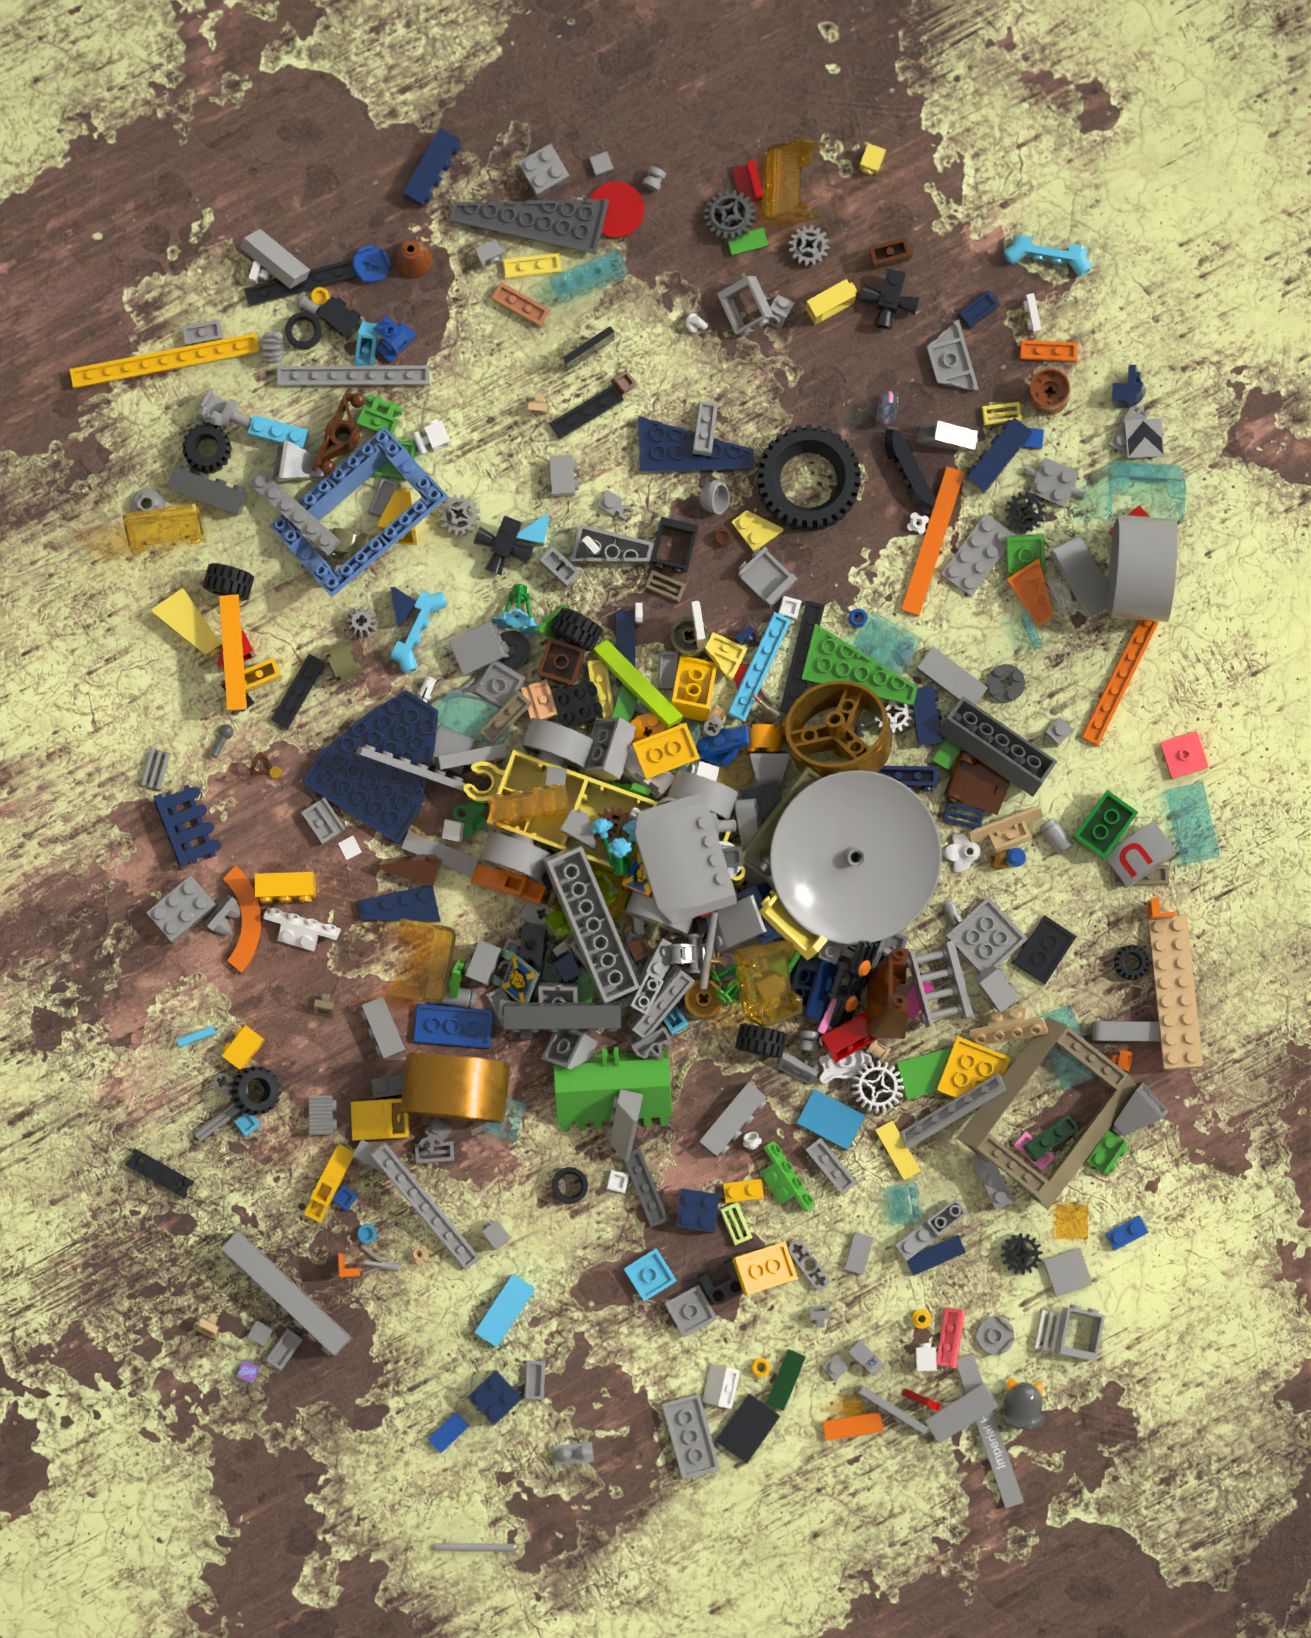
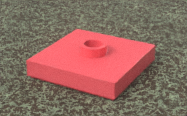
M1197 731L1160 742L1171 779L1209 768Z

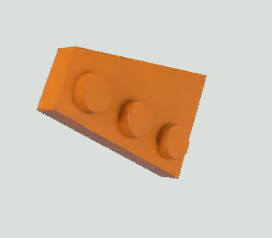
M1038 558L1007 579L1037 627L1054 617Z

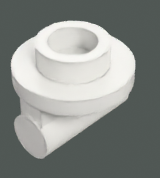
M695 313L689 314L686 319V327L690 332H696L698 328L705 330L708 327V324Z

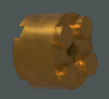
M697 980L685 993L684 1002L686 1009L692 1016L698 1019L712 1018L720 1011L723 1004L717 999V993L714 991L715 988L720 989V987L715 982L708 980L707 989H701V980ZM700 995H702L703 997H704L705 995L708 996V998H707L708 1003H707V1004L704 1003V1002L701 1004V1003L699 1002V1001H700V997H699Z

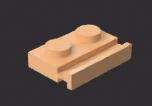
M547 679L521 688L522 694L532 703L528 708L531 719L548 720L558 716Z

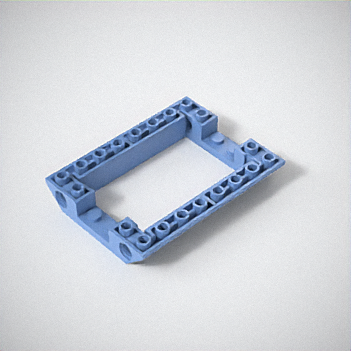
M383 427L340 464L332 474L326 476L297 501L320 521L368 480L377 469L382 468L388 460L419 493L420 499L341 567L334 571L303 536L304 534L283 515L269 525L331 597L336 595L448 498V495L418 465L386 427Z

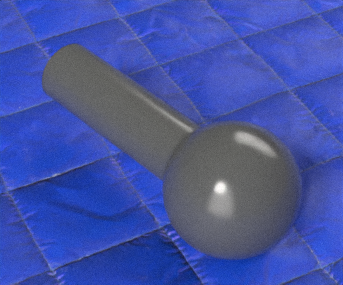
M224 724L219 728V738L210 754L214 758L218 757L225 741L234 734L232 726Z

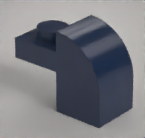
M1136 365L1128 366L1127 383H1113L1112 401L1115 408L1135 406L1145 396L1146 388L1142 382V373L1138 371Z

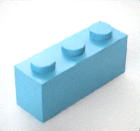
M256 415L252 416L248 435L251 438L276 445L287 440L304 450L310 435L307 429Z

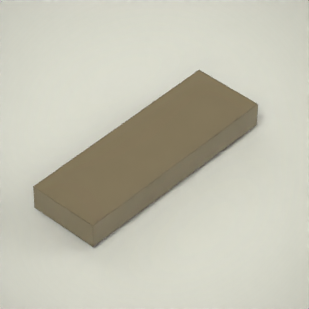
M518 690L478 732L492 745L532 703Z
M1160 865L1157 870L1132 886L1169 885L1168 865ZM1110 867L1111 887L1125 886L1112 867Z

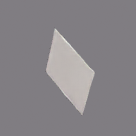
M354 836L338 843L346 860L362 853Z

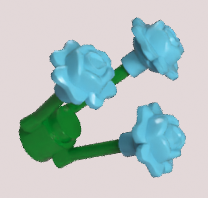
M606 818L595 820L590 830L592 833L600 834V837L604 840L610 866L613 867L614 874L626 875L629 872L628 866L631 865L634 841H636L634 837L636 821H629L623 827V830L630 834V842L623 838H616L612 843H609L607 831L613 826V823L607 821Z

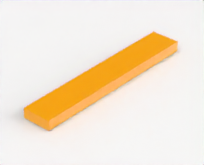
M239 595L219 596L227 710H246L247 701Z

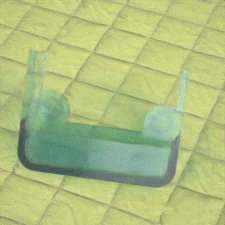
M1115 461L1110 464L1107 475L1105 518H1109L1112 513L1113 495L1124 494L1128 490L1129 482L1167 484V494L1171 498L1178 499L1177 523L1183 521L1185 517L1186 483L1182 467L1172 464Z

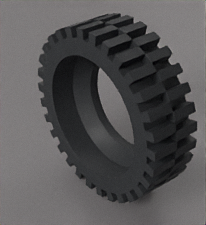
M799 425L794 430L789 428L783 435L780 433L777 435L776 440H772L769 443V447L765 448L760 459L757 484L761 501L766 505L768 513L771 512L775 520H781V524L784 526L788 524L791 526V529L796 530L797 527L801 528V531H806L807 529L817 531V528L826 529L828 525L831 524L833 526L837 523V520H842L845 514L849 513L852 509V505L857 499L861 483L858 457H855L854 449H850L849 442L846 439L843 441L840 434H833L829 428L823 430L822 426L817 425V428H812V425H806V428H801V425ZM801 453H816L825 457L832 464L836 472L837 486L833 495L828 501L817 507L806 508L792 503L785 496L781 488L780 475L784 465L792 457Z

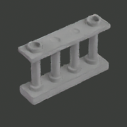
M954 941L942 944L943 948L940 951L916 957L914 950L909 952L907 968H910L921 1009L920 1020L922 1024H925V1028L933 1026L932 1020L954 1014L961 1015L962 1019L973 1016ZM940 958L946 959V969L920 975L917 964ZM947 976L951 978L953 984L951 988L925 994L923 982ZM951 995L956 996L958 1003L956 1006L930 1012L927 1001Z

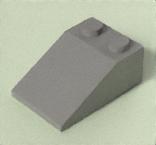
M753 895L737 901V904L715 911L718 913L714 945L718 953L737 948L766 932ZM710 915L705 917L707 926H709Z

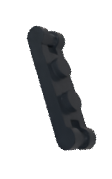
M133 1149V1155L130 1160L126 1161V1166L184 1199L186 1198L187 1190L194 1184L193 1180L140 1150ZM139 1158L145 1160L141 1167L136 1164ZM178 1180L183 1182L180 1189L176 1187Z

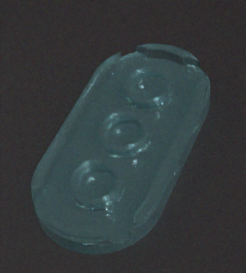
M452 692L444 696L440 701L438 716L445 727L483 743L490 744L478 731L497 713L500 707L462 692ZM511 726L493 744L504 741L511 732Z

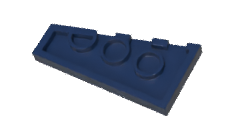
M426 885L357 901L361 920L441 922L433 886Z

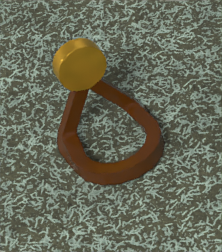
M259 752L255 756L250 767V772L253 775L270 774L273 779H279L283 774L281 768L277 766L272 767L263 752ZM261 757H263L270 770H255L256 764Z

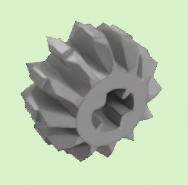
M265 332L262 336L263 359L266 363H279L284 358L283 336L280 332Z
M361 606L358 612L357 608L354 607L355 614L350 612L347 614L352 618L345 621L346 624H352L347 627V630H354L352 633L354 637L358 632L361 639H363V633L365 632L370 637L369 630L376 632V628L372 625H378V621L373 620L377 617L376 613L370 614L371 608L364 612V606ZM361 618H364V620L367 621V623H363V626H360L359 623H357L361 620Z

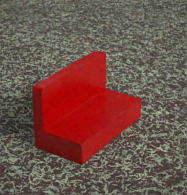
M755 160L747 161L745 166L733 168L732 171L738 195L743 192L744 199L748 196L750 197V203L763 200V192Z

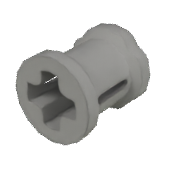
M715 715L709 716L704 724L705 733L709 736L717 735L723 724L721 718ZM711 722L713 725L717 724L715 729L714 727H709Z

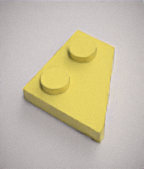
M747 510L731 521L753 552L784 531L783 528Z
M713 632L704 651L726 677L732 681L747 648Z

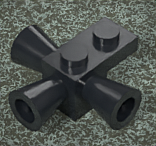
M887 268L882 292L864 284L860 302L879 303L878 310L880 312L874 326L892 330L893 313L896 314L897 308L915 316L919 297L900 296L906 275L905 272Z
M504 515L496 536L483 527H479L473 544L492 547L490 551L494 552L484 569L502 576L505 557L510 558L511 555L525 565L528 564L534 547L516 544V538L523 522Z

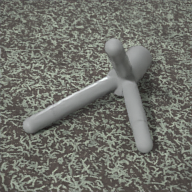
M477 673L462 688L446 692L448 700L463 695L484 700L485 698L481 695L467 692L483 685L482 682L471 685L481 674Z
M361 1245V1249L377 1261H363L365 1265L376 1267L363 1271L362 1275L380 1269L399 1271V1263L383 1261L364 1245Z

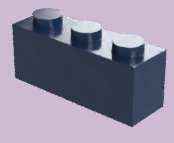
M933 686L918 688L914 706H912L918 748L941 745L942 739H945V736L938 732L940 729L939 721L942 720L941 710L936 707V702L939 701L938 692L933 689Z

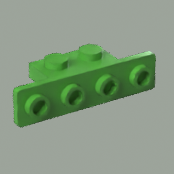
M774 1141L764 1146L766 1153L774 1164L761 1171L760 1175L778 1203L782 1205L795 1196L804 1212L815 1207L812 1196L806 1192L801 1179L796 1176L792 1170V1165L783 1156L781 1148Z

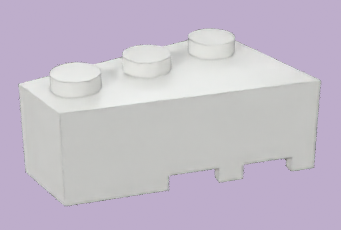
M630 746L622 775L631 783L635 782L650 788L651 791L648 797L657 802L673 783L675 776L665 772L646 780L635 751Z

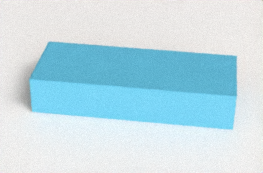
M512 1274L474 1333L495 1347H498L536 1288Z

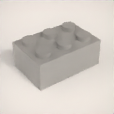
M190 875L146 913L174 944L211 913L217 905Z

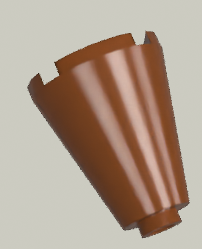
M408 240L396 250L394 263L397 270L403 276L408 278L421 277L429 271L432 264V255L425 244L419 241Z

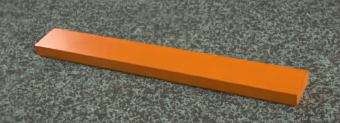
M946 467L901 609L903 612L916 616L920 615L965 473L963 471Z
M1138 620L1081 739L1097 747L1099 746L1159 623L1158 621Z

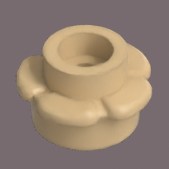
M415 1245L412 1247L410 1252V1259L412 1261L414 1260L416 1264H422L423 1261L428 1259L429 1254L425 1246Z

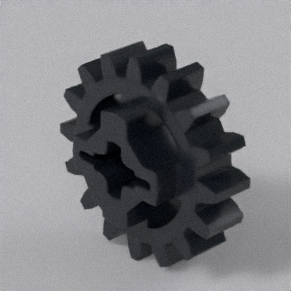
M1026 491L1025 495L1018 492V498L1013 495L1011 497L1013 502L1008 501L1006 503L1010 508H1006L1004 511L1009 513L1005 519H1011L1009 526L1016 525L1015 531L1022 528V533H1025L1026 528H1028L1032 532L1033 526L1038 529L1040 527L1038 522H1044L1041 516L1046 515V512L1042 511L1045 504L1040 505L1042 498L1035 499L1036 493L1029 496L1028 491ZM1020 500H1028L1025 504H1017ZM1034 503L1038 508V514L1033 510L1032 506ZM1029 504L1030 506L1028 508V512L1030 513V515L1027 514L1021 520L1023 512L1020 509L1024 510ZM1013 510H1014L1015 512H1017V515H1018V520H1017V521L1015 520V518H1014V516H1013ZM1026 520H1034L1031 524H1023Z
M1022 1233L1018 1234V1238L1011 1235L1012 1241L1006 1239L1007 1247H1001V1249L1005 1250V1253L1000 1254V1256L1006 1259L1002 1263H1008L1007 1270L1009 1271L1013 1268L1014 1274L1021 1271V1274L1025 1275V1270L1032 1273V1267L1038 1268L1036 1262H1042L1038 1255L1043 1254V1252L1037 1249L1041 1244L1035 1245L1036 1238L1030 1240L1029 1234H1026L1025 1238H1023ZM1017 1242L1015 1250L1009 1251L1010 1247ZM1025 1242L1029 1243L1034 1250H1029L1025 1246ZM1020 1249L1027 1253L1026 1256H1023V1260H1021L1020 1256H1017V1252H1020ZM1030 1257H1034L1032 1263L1026 1266V1261ZM1010 1258H1014L1018 1262L1019 1267L1015 1266L1010 1261Z

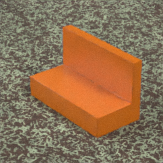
M1159 897L1150 898L1147 901L1149 920L1167 919L1176 916V912L1160 913Z
M338 1254L339 1277L361 1276V1268L346 1269L345 1254Z

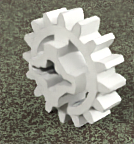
M880 698L882 703L888 701V706L885 708L887 712L891 708L898 712L895 713L894 717L887 713L892 734L895 733L897 728L901 732L902 726L908 727L909 725L906 721H912V717L909 716V714L913 713V710L909 709L911 705L901 703L903 707L900 708L895 701ZM876 716L873 722H879L880 724L878 725V728L880 729L882 727V722ZM905 716L904 719L899 724H897V719L899 717Z

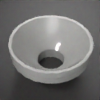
M151 488L137 491L131 499V511L134 517L144 523L157 521L165 511L163 496ZM145 498L152 500V506L149 509H144L141 506V502Z

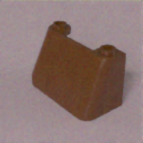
M898 948L892 950L870 973L867 981L866 1030L872 1037L905 1039L908 1001L903 996L893 995V991L896 992L898 984H906L909 949Z

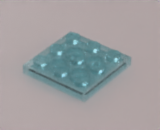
M871 611L852 646L901 676L922 638Z

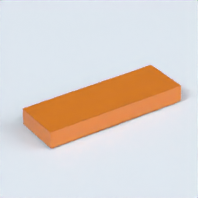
M1021 340L1020 360L1077 362L1078 342Z
M880 1412L822 1421L826 1441L883 1432Z

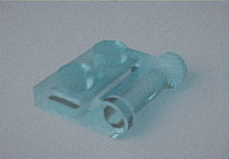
M507 1098L505 1122H486L484 1132L517 1141L519 1126L528 1104ZM515 1106L517 1110L510 1133L504 1132L511 1107Z

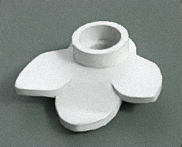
M955 834L952 837L954 844L947 846L943 850L942 855L948 860L954 861V872H962L970 867L972 861L979 858L981 851L980 847L976 843L970 842L967 836ZM969 848L973 849L972 855L967 853Z

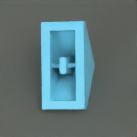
M546 514L521 530L516 538L517 541L544 546L549 516Z
M677 1005L663 1019L672 1036L689 1026Z

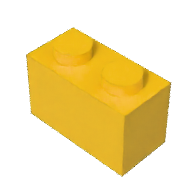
M274 658L244 670L247 693L282 679Z
M246 1025L244 1028L240 1027L236 1031L234 1041L232 1043L228 1042L222 1050L224 1052L222 1056L240 1070L245 1068L265 1041Z

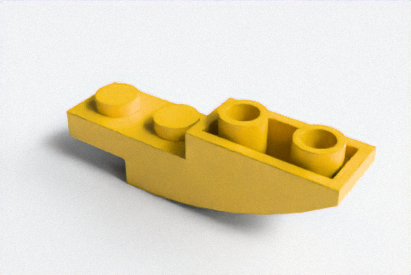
M338 1144L310 1198L304 1215L320 1223L323 1221L349 1169L355 1151Z

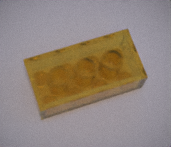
M561 783L552 784L550 788L546 789L534 787L529 792L516 790L511 792L512 795L506 796L503 793L494 794L492 798H489L494 827L570 814L566 785L562 786Z

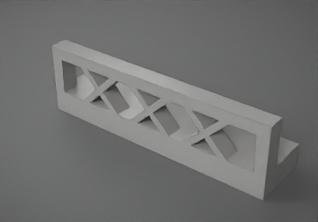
M674 964L665 974L664 982L647 1015L635 1010L626 1021L628 1026L643 1039L653 1033L695 982L677 964Z

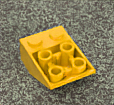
M401 1099L351 1102L352 1141L361 1139L410 1138L409 1113L400 1112Z

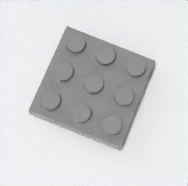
M989 897L946 935L950 941H954L955 947L980 973L991 965L997 968L1028 939Z

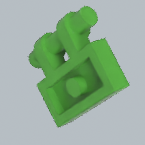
M368 395L366 402L371 403L372 406L371 408L363 406L356 422L357 425L377 433L383 427H386L393 435L399 419L394 418L393 415L394 413L402 415L404 408L399 407L397 403L384 401L382 397L377 395L376 397ZM378 407L388 410L387 414L377 411Z

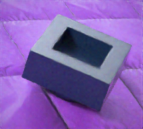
M751 626L747 627L735 637V641L740 645L743 643L747 645L754 639V629Z

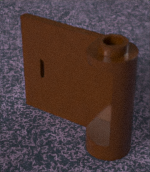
M959 752L943 795L946 796V800L956 804L959 801L998 815L1010 781L974 756Z

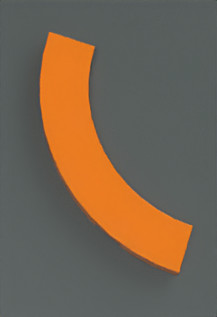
M235 865L223 880L230 886L238 900L242 916V927L237 946L227 961L243 973L257 949L261 935L262 917L259 901L255 897V890L246 875Z

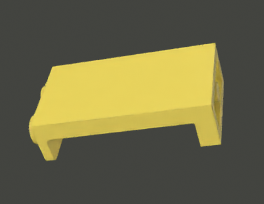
M771 890L769 892L771 896H767L761 902L760 915L806 960H809L820 951L827 939L822 935L819 937L800 925L786 910L778 894Z

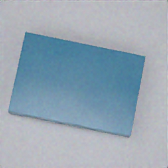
M814 1089L797 1124L848 1150L865 1115Z

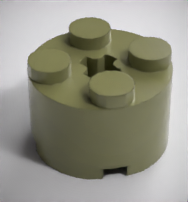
M329 529L341 541L329 555L333 559L344 560V557L351 558L365 546L367 537L365 533L359 532L358 535H355L353 530Z
M684 617L675 622L671 629L670 641L673 649L679 655L693 658L705 650L709 634L704 622L705 646L702 648H697L692 617ZM686 634H693V640L689 639L687 641Z
M342 640L323 649L325 653L329 652L326 657L335 677H340L336 679L338 684L360 675L359 672L362 669L358 660L353 659L351 656L354 651L349 641L345 642Z

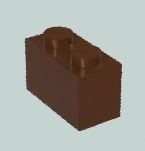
M906 237L870 246L868 251L873 270L910 261L911 257Z

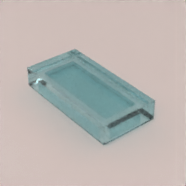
M1029 611L1022 612L1020 618L1034 650L1042 648L1043 644Z

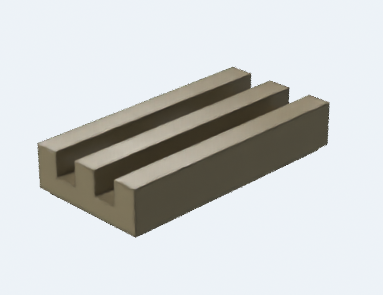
M651 570L644 588L679 603L687 584ZM653 576L681 587V589L678 590L652 578ZM650 583H653L664 589L672 591L678 594V596H674L658 588L650 586Z

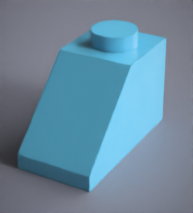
M362 321L357 337L354 365L374 366L380 336L373 330L377 324Z

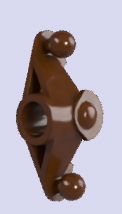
M348 388L335 416L326 425L324 441L316 455L312 467L313 471L316 472L320 468L322 473L326 475L332 474L335 470V464L331 459L350 454L355 450L360 440L359 433L361 427L358 425L354 427L348 403L350 402L355 408L362 407L365 403V398L362 394L355 393L352 395V389ZM345 411H346V414H347V417H348V421L342 420L343 417H344ZM340 434L350 435L346 441L336 439Z

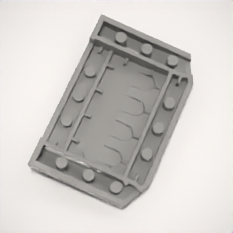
M703 792L637 812L636 826L634 827L637 847L656 908L671 924L737 904L735 890Z

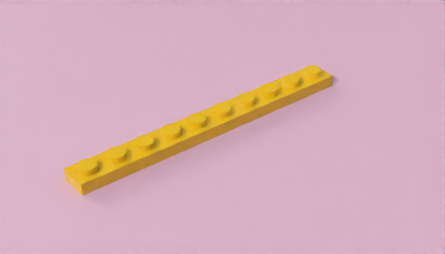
M252 333L70 369L73 388L77 389L260 353L257 334Z

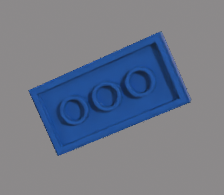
M417 1004L413 1042L490 1049L494 1010Z

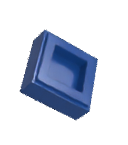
M342 1184L332 1201L348 1211L359 1195Z

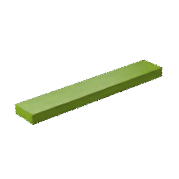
M608 640L594 647L592 653L668 729L683 719V715Z

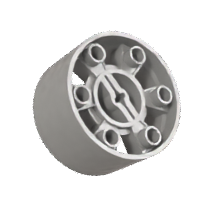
M1128 515L1116 516L1108 573V584L1110 586L1108 594L1109 618L1158 622L1169 621L1177 568L1178 531L1176 519Z

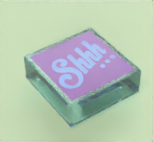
M242 1359L236 1378L254 1384L261 1366Z

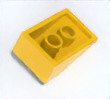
M680 655L670 703L683 717L706 722L717 665L714 662Z

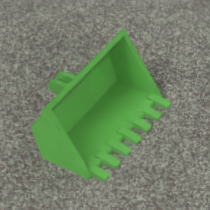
M614 1047L613 1052L607 1053L606 1048H602V1053H592L590 1060L570 1070L553 1064L557 1124H562V1131H570L569 1123L578 1122V1130L585 1131L586 1122L593 1121L595 1130H601L602 1121H609L612 1110L616 1111V1108H613L615 1096L619 1097L620 1090L643 1094L638 1119L644 1118L645 1127L652 1126L651 1118L659 1117L660 1125L667 1126L668 1117H672L668 1049H661L662 1060H658L654 1054L645 1059L637 1056L634 1051L619 1052L618 1047Z

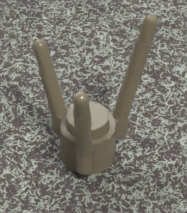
M760 687V693L769 704L766 705L756 694H752L753 698L764 710L761 712L763 716L752 710L749 711V714L764 723L768 721L772 724L781 712L764 689Z

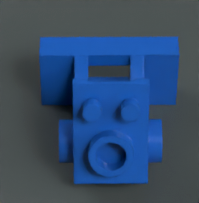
M385 316L373 328L384 339L377 348V351L389 363L417 337L407 325L402 323L398 326L388 316Z

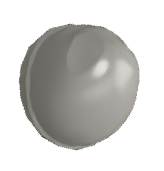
M720 480L710 481L701 489L699 502L706 511L713 514H722L727 509L730 502V494L724 482Z

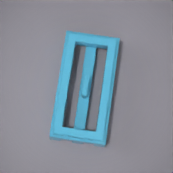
M211 1026L181 1037L177 1042L179 1047H184L214 1036L217 1032Z

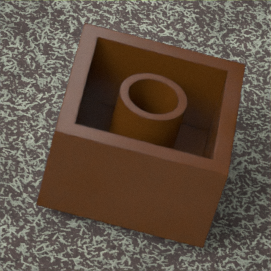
M549 638L537 676L568 687L575 685L586 649Z

